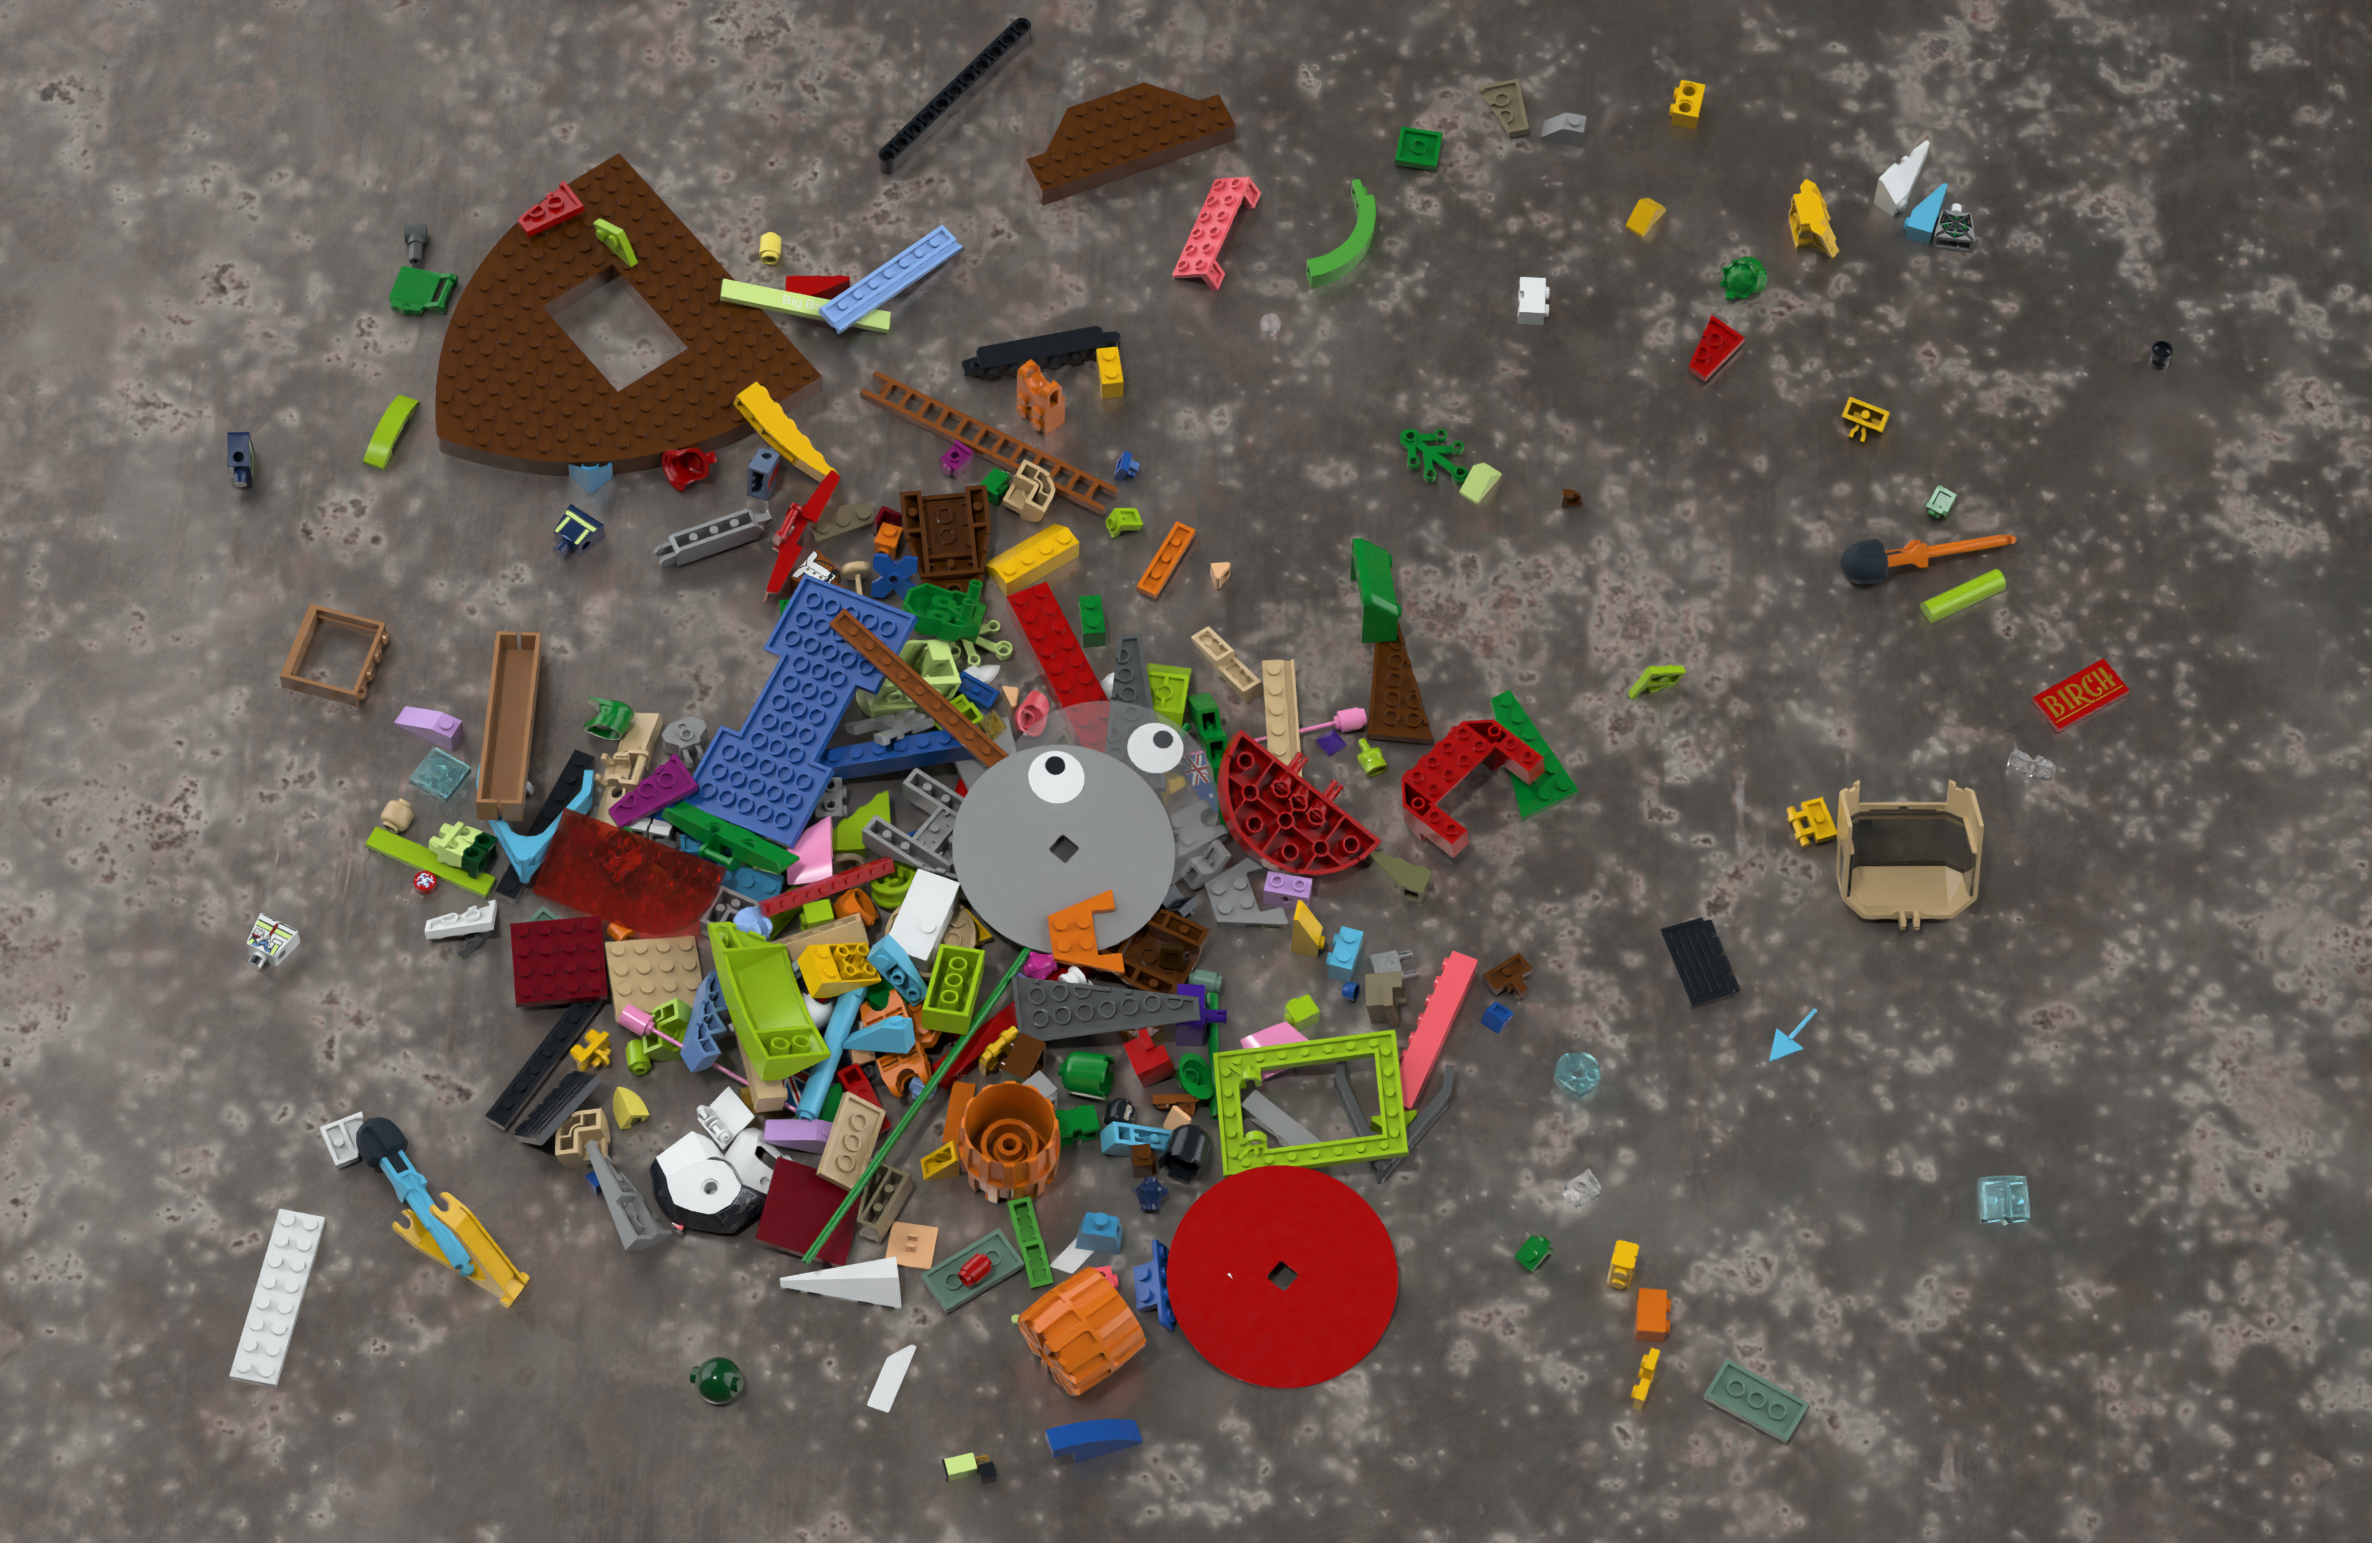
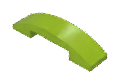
M399 394L392 401L371 438L363 464L384 470L392 455V447L406 421L408 419L411 420L420 404L418 400Z

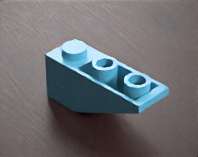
M887 934L872 946L867 960L914 1007L925 999L928 987L905 950Z

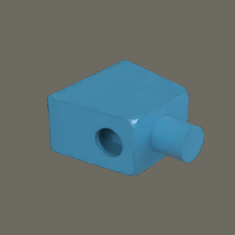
M1102 1212L1097 1214L1085 1213L1079 1225L1075 1248L1119 1255L1123 1234L1119 1218Z

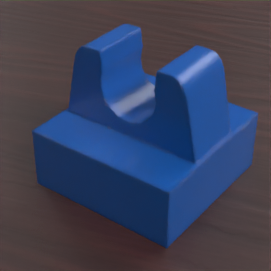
M1127 451L1122 453L1117 460L1113 479L1122 481L1124 476L1134 478L1140 464L1131 459L1132 453Z

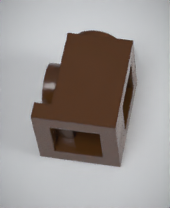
M1150 1144L1132 1145L1131 1162L1133 1178L1157 1176L1156 1153L1151 1152Z

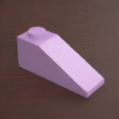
M405 706L394 722L395 726L452 752L464 735L461 720L439 711Z
M766 1119L763 1142L823 1155L833 1122L812 1119V1122H809V1119Z

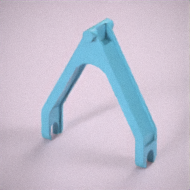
M479 764V768H478V775H477V781H476V789H478V781H479V773H480V764ZM584 770L583 785L580 793L551 825L539 835L529 837L517 835L510 830L506 821L502 820V817H498V820H487L517 872L521 883L525 884L531 880V875L591 809L594 793V770Z

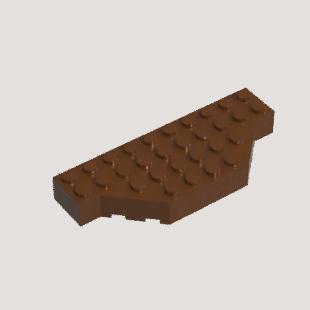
M1143 82L1067 108L1046 152L1026 159V176L1039 201L1044 206L1234 141L1236 125L1219 94L1197 100Z

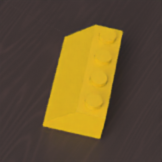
M1054 523L987 561L984 570L1002 593L1008 596L1079 557V541L1067 527Z

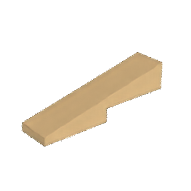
M1209 626L1191 636V641L1245 704L1263 693L1261 681L1235 657L1234 650Z

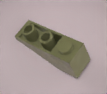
M1373 850L1367 856L1366 864L1400 897L1422 903L1431 882L1432 871L1421 865L1410 864L1402 858L1388 856L1379 850Z

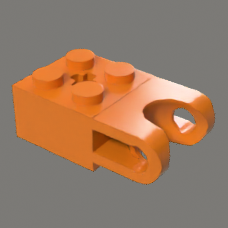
M1030 359L1017 371L1016 410L1022 418H1026L1031 422L1032 427L1036 431H1040L1047 436L1065 422V397L1062 395V387L1055 380H1052L1051 383L1048 382L1042 375L1040 366Z

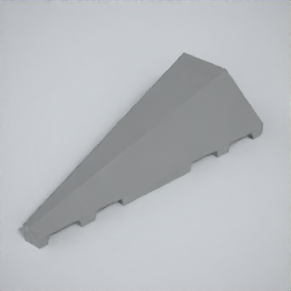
M591 1140L585 1147L625 1250L641 1251L669 1238L673 1234L669 1228L665 1230L657 1221L659 1218L657 1213L651 1214L644 1204L645 1199L623 1172L617 1173L611 1165L613 1160L609 1156L605 1158L597 1147L598 1142Z

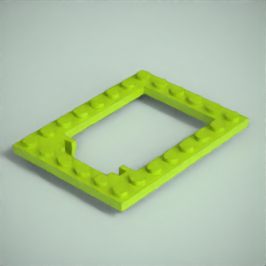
M1395 1029L1213 1053L1224 1179L1241 1171L1270 1165H1289L1312 1169L1409 1156ZM1375 1057L1383 1134L1268 1149L1267 1135L1261 1131H1250L1244 1137L1240 1089L1247 1088V1080H1254L1257 1087L1262 1086V1071ZM1259 1141L1260 1144L1252 1145V1142Z

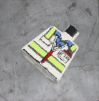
M261 913L247 941L248 953L252 955L248 964L255 970H260L265 962L274 967L278 966L300 943L298 931Z

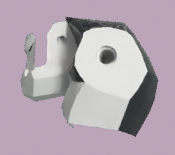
M754 1127L743 1129L725 1155L721 1153L712 1140L691 1131L655 1158L647 1177L659 1208L671 1222L696 1230L733 1233L763 1210L773 1170L761 1162L755 1155L756 1147L762 1146L776 1159L781 1157L791 1161L794 1160L789 1155L783 1156L770 1143L763 1142L764 1132Z

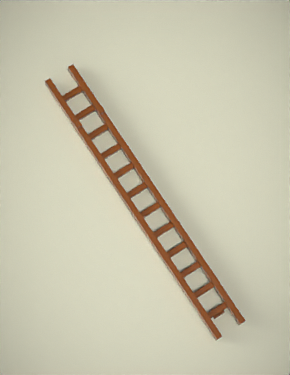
M878 371L873 373V380L883 385L879 390L880 395L878 396L864 388L860 391V398L952 443L958 440L971 449L974 454L1015 474L1021 466L1016 461L1022 453L1034 458L1032 463L1037 466L1042 462L1052 467L1053 469L1050 472L1052 481L1059 471L1067 474L1071 479L1066 486L1053 481L1056 495L1073 501L1101 516L1105 513V506L1091 500L1096 490H1100L1114 498L1118 495V488ZM892 390L904 395L898 405L886 400V397ZM910 399L923 404L916 414L904 408ZM928 408L941 413L935 423L923 418ZM947 417L960 422L954 432L941 426ZM966 426L978 431L972 441L960 436ZM984 435L997 440L991 450L979 445ZM1003 444L1015 449L1010 459L997 454ZM1078 480L1091 486L1084 496L1072 490Z

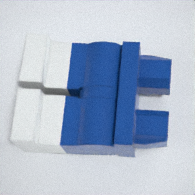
M679 800L666 806L665 808L669 807L672 809L673 807L679 804ZM665 808L628 826L638 840L647 841L649 837L650 842L653 843L656 838H659L656 835L665 837L661 839L671 840L675 826L662 818Z

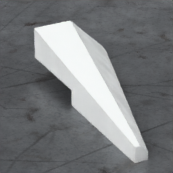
M896 1256L780 1278V1286L783 1290L785 1288L795 1289L806 1294L811 1292L828 1298L856 1303L862 1301L873 1303L874 1306L878 1307L884 1305L894 1307L895 1310H902Z

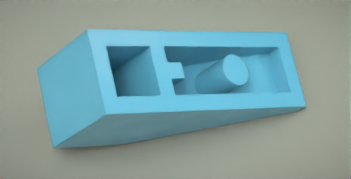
M1943 183L1912 210L1911 217H1906L1903 229L1906 230V239L1927 245L1930 244L1948 184Z
M902 1016L888 1017L853 1032L843 1043V1049L907 1054L915 1044L912 1018H904Z
M1113 1121L1100 1132L1102 1154L1131 1156V1146L1139 1144H1150L1151 1152L1162 1154L1173 1130Z

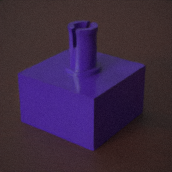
M1177 984V995L1199 998L1201 1020L1176 1023L1175 1046L1203 1047L1204 1025L1206 1023L1226 1024L1227 1009L1216 1010L1204 1007L1205 985Z

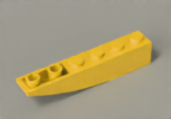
M756 381L736 396L733 403L758 434L791 464L820 483L831 469L837 473L834 468H830L825 462L824 456L812 447L808 437L800 433L795 422L790 418L788 419L783 413L782 407L770 398L765 387L760 386Z

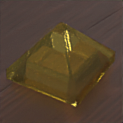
M992 709L980 721V724L991 740H994L1007 727L995 709Z

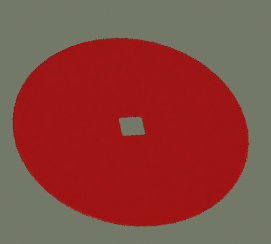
M1270 1165L1248 1169L1229 1176L1212 1186L1193 1203L1177 1227L1171 1243L1167 1262V1288L1172 1310L1181 1330L1194 1348L1207 1361L1230 1376L1250 1384L1270 1388H1299L1322 1383L1339 1376L1356 1365L1373 1349L1384 1333L1394 1310L1398 1288V1267L1395 1251L1384 1224L1371 1206L1357 1192L1341 1181L1316 1170L1289 1165ZM1280 1261L1298 1274L1285 1291L1281 1290L1267 1278L1268 1274Z

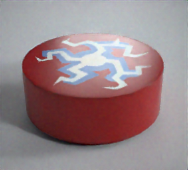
M429 871L417 873L413 880L414 888L420 894H430L437 886L435 875Z

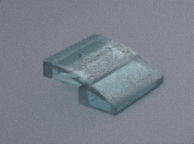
M1989 1176L1978 1178L1982 1223L2006 1220L2007 1223L2030 1220L2026 1176Z

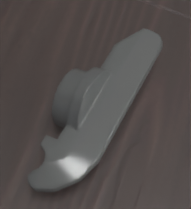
M493 930L486 933H470L465 938L467 945H462L461 951H458L457 954L461 957H467L492 934Z

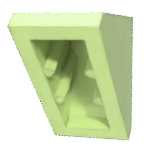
M1486 463L1473 465L1459 494L1477 505L1499 480L1502 473Z

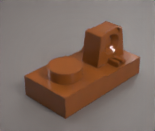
M1191 1094L1151 1095V1104H1157V1109L1171 1108V1104L1177 1102L1178 1107L1188 1116H1194L1195 1104L1199 1102V1099Z

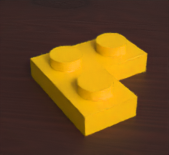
M1651 1347L1649 1355L1644 1354L1640 1365L1638 1378H1641L1639 1385H1634L1630 1397L1634 1399L1633 1408L1638 1410L1643 1408L1656 1371L1660 1354L1658 1349Z

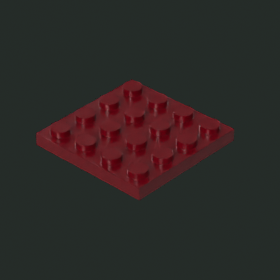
M601 916L510 923L516 1008L608 1000Z

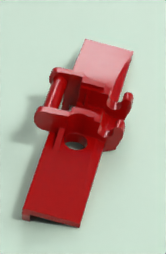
M830 470L806 504L801 507L796 503H791L784 516V523L780 530L775 532L772 538V542H774L772 549L778 552V558L763 598L764 603H766L770 594L778 595L803 547L797 545L809 522L817 523L841 477L834 470Z

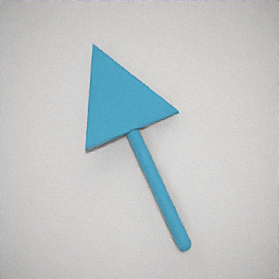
M1813 1009L1789 1037L1776 1028L1769 1062L1804 1049L1792 1039L1814 1016L1817 1009Z

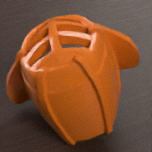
M859 888L848 890L838 897V900L832 906L834 921L860 913L865 930L871 928L874 921L880 918L870 897Z

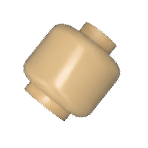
M404 799L389 801L381 814L383 827L396 834L405 831L414 818V812L410 809L411 804Z

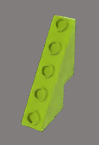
M888 791L876 794L871 802L860 806L852 816L844 818L839 822L838 826L833 829V854L854 853L859 854L865 860V845L862 844L863 828L875 814L891 824Z

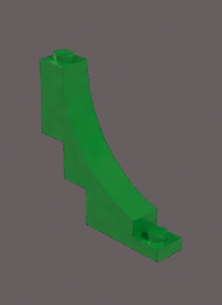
M1209 692L1187 696L1189 716L1202 747L1214 804L1217 807L1219 825H1224L1228 829L1221 813L1217 788L1220 763L1228 745L1227 735L1221 728L1219 707Z

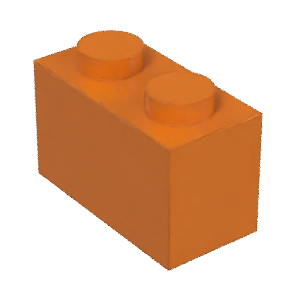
M1639 1288L1636 1305L1635 1340L1663 1342L1665 1334H1669L1670 1320H1666V1313H1670L1671 1299H1667V1290Z

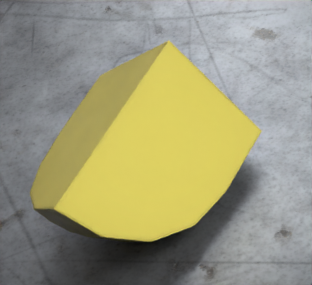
M617 1086L613 1097V1112L620 1130L631 1128L630 1124L639 1119L641 1122L645 1121L650 1114L642 1099L633 1091Z

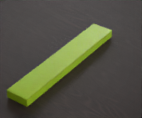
M377 826L365 843L366 848L419 871L432 872L436 878L484 899L487 898L496 883V877L484 872L477 879L469 877L468 871L460 867L450 866L445 862H438L437 853L430 851L429 848Z

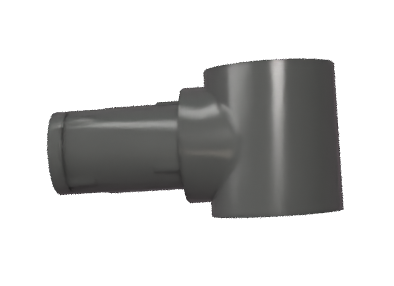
M405 225L404 237L405 244L409 247V263L419 265L422 263V248L424 243H427V225Z

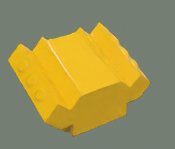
M1805 179L1800 185L1801 193L1793 194L1791 209L1789 210V222L1796 249L1816 248L1829 257L1834 258L1839 249L1835 243L1836 237L1829 224L1831 217L1827 211L1828 206L1817 185Z

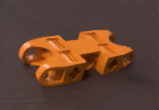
M896 988L889 991L888 1005L881 1011H874L868 1002L860 1005L864 1028L893 1016L912 1018L913 1029L916 1028L911 1011ZM915 1041V1044L907 1054L885 1052V1056L876 1060L882 1079L896 1099L903 1097V1086L908 1078L917 1076L926 1086L932 1077L927 1055L918 1041Z

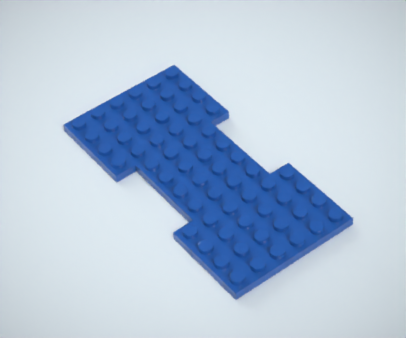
M804 574L763 648L766 653L780 658L740 732L720 725L692 776L698 785V790L680 799L679 803L684 801L728 823L735 824L760 837L793 849L835 773L832 768L819 764L818 761L856 691L859 688L877 695L886 680L882 673L829 627V623L845 608L899 656L919 620L917 616Z

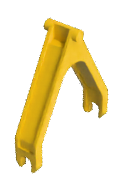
M440 1193L439 1196L448 1202V1210L442 1212L432 1204L429 1207V1211L437 1220L451 1230L471 1257L472 1261L469 1265L474 1264V1273L465 1278L501 1298L500 1304L509 1308L530 1280V1277L524 1272H518L466 1206L450 1193ZM410 1209L403 1210L401 1213L409 1218L411 1225L408 1229H404L395 1221L392 1224L393 1230L415 1249L459 1274L461 1269L455 1270L415 1212Z

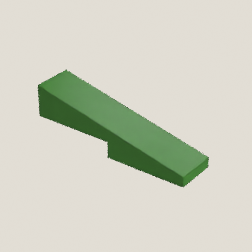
M1031 1197L1008 1201L1006 1206L1019 1251L1025 1263L1024 1268L1030 1289L1053 1284L1043 1239L1040 1236Z

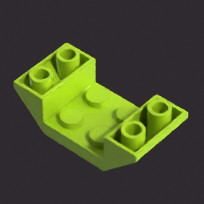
M1148 663L1146 668L1155 723L1167 725L1178 733L1183 726L1192 669Z

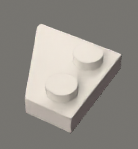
M362 1111L319 1127L336 1169L359 1161L360 1153L356 1145V1132L363 1124Z

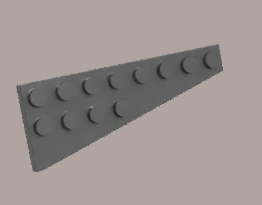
M1141 634L1119 636L1104 754L1119 760L1134 770L1147 782L1155 793L1166 792L1164 772H1145L1135 766L1128 755L1127 746L1132 733L1145 724L1155 723Z
M1018 976L1012 977L1018 1034L1024 1033L1041 1041L1201 1020L1199 998L1195 996Z

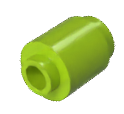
M635 1039L628 1042L625 1049L628 1070L635 1075H643L651 1068L650 1057L645 1055L643 1051V1041Z

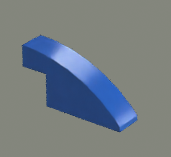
M1099 1419L1076 1422L1047 1429L1045 1433L1052 1458L1072 1453L1075 1463L1143 1443L1136 1421L1126 1419Z

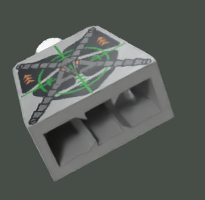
M1952 204L1950 210H1942L1932 243L1933 249L1972 253L1975 241L1972 215L1962 212V205Z

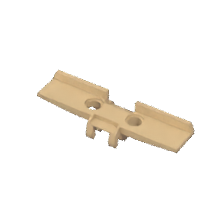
M634 713L630 727L623 734L618 750L614 753L613 758L608 757L606 753L602 754L601 762L607 768L604 778L600 774H596L594 782L605 791L593 832L602 833L603 842L608 841L621 831L609 816L608 809L628 792L635 790L638 787L643 770L648 771L663 724L661 715L658 713ZM622 790V796L614 798L615 793Z

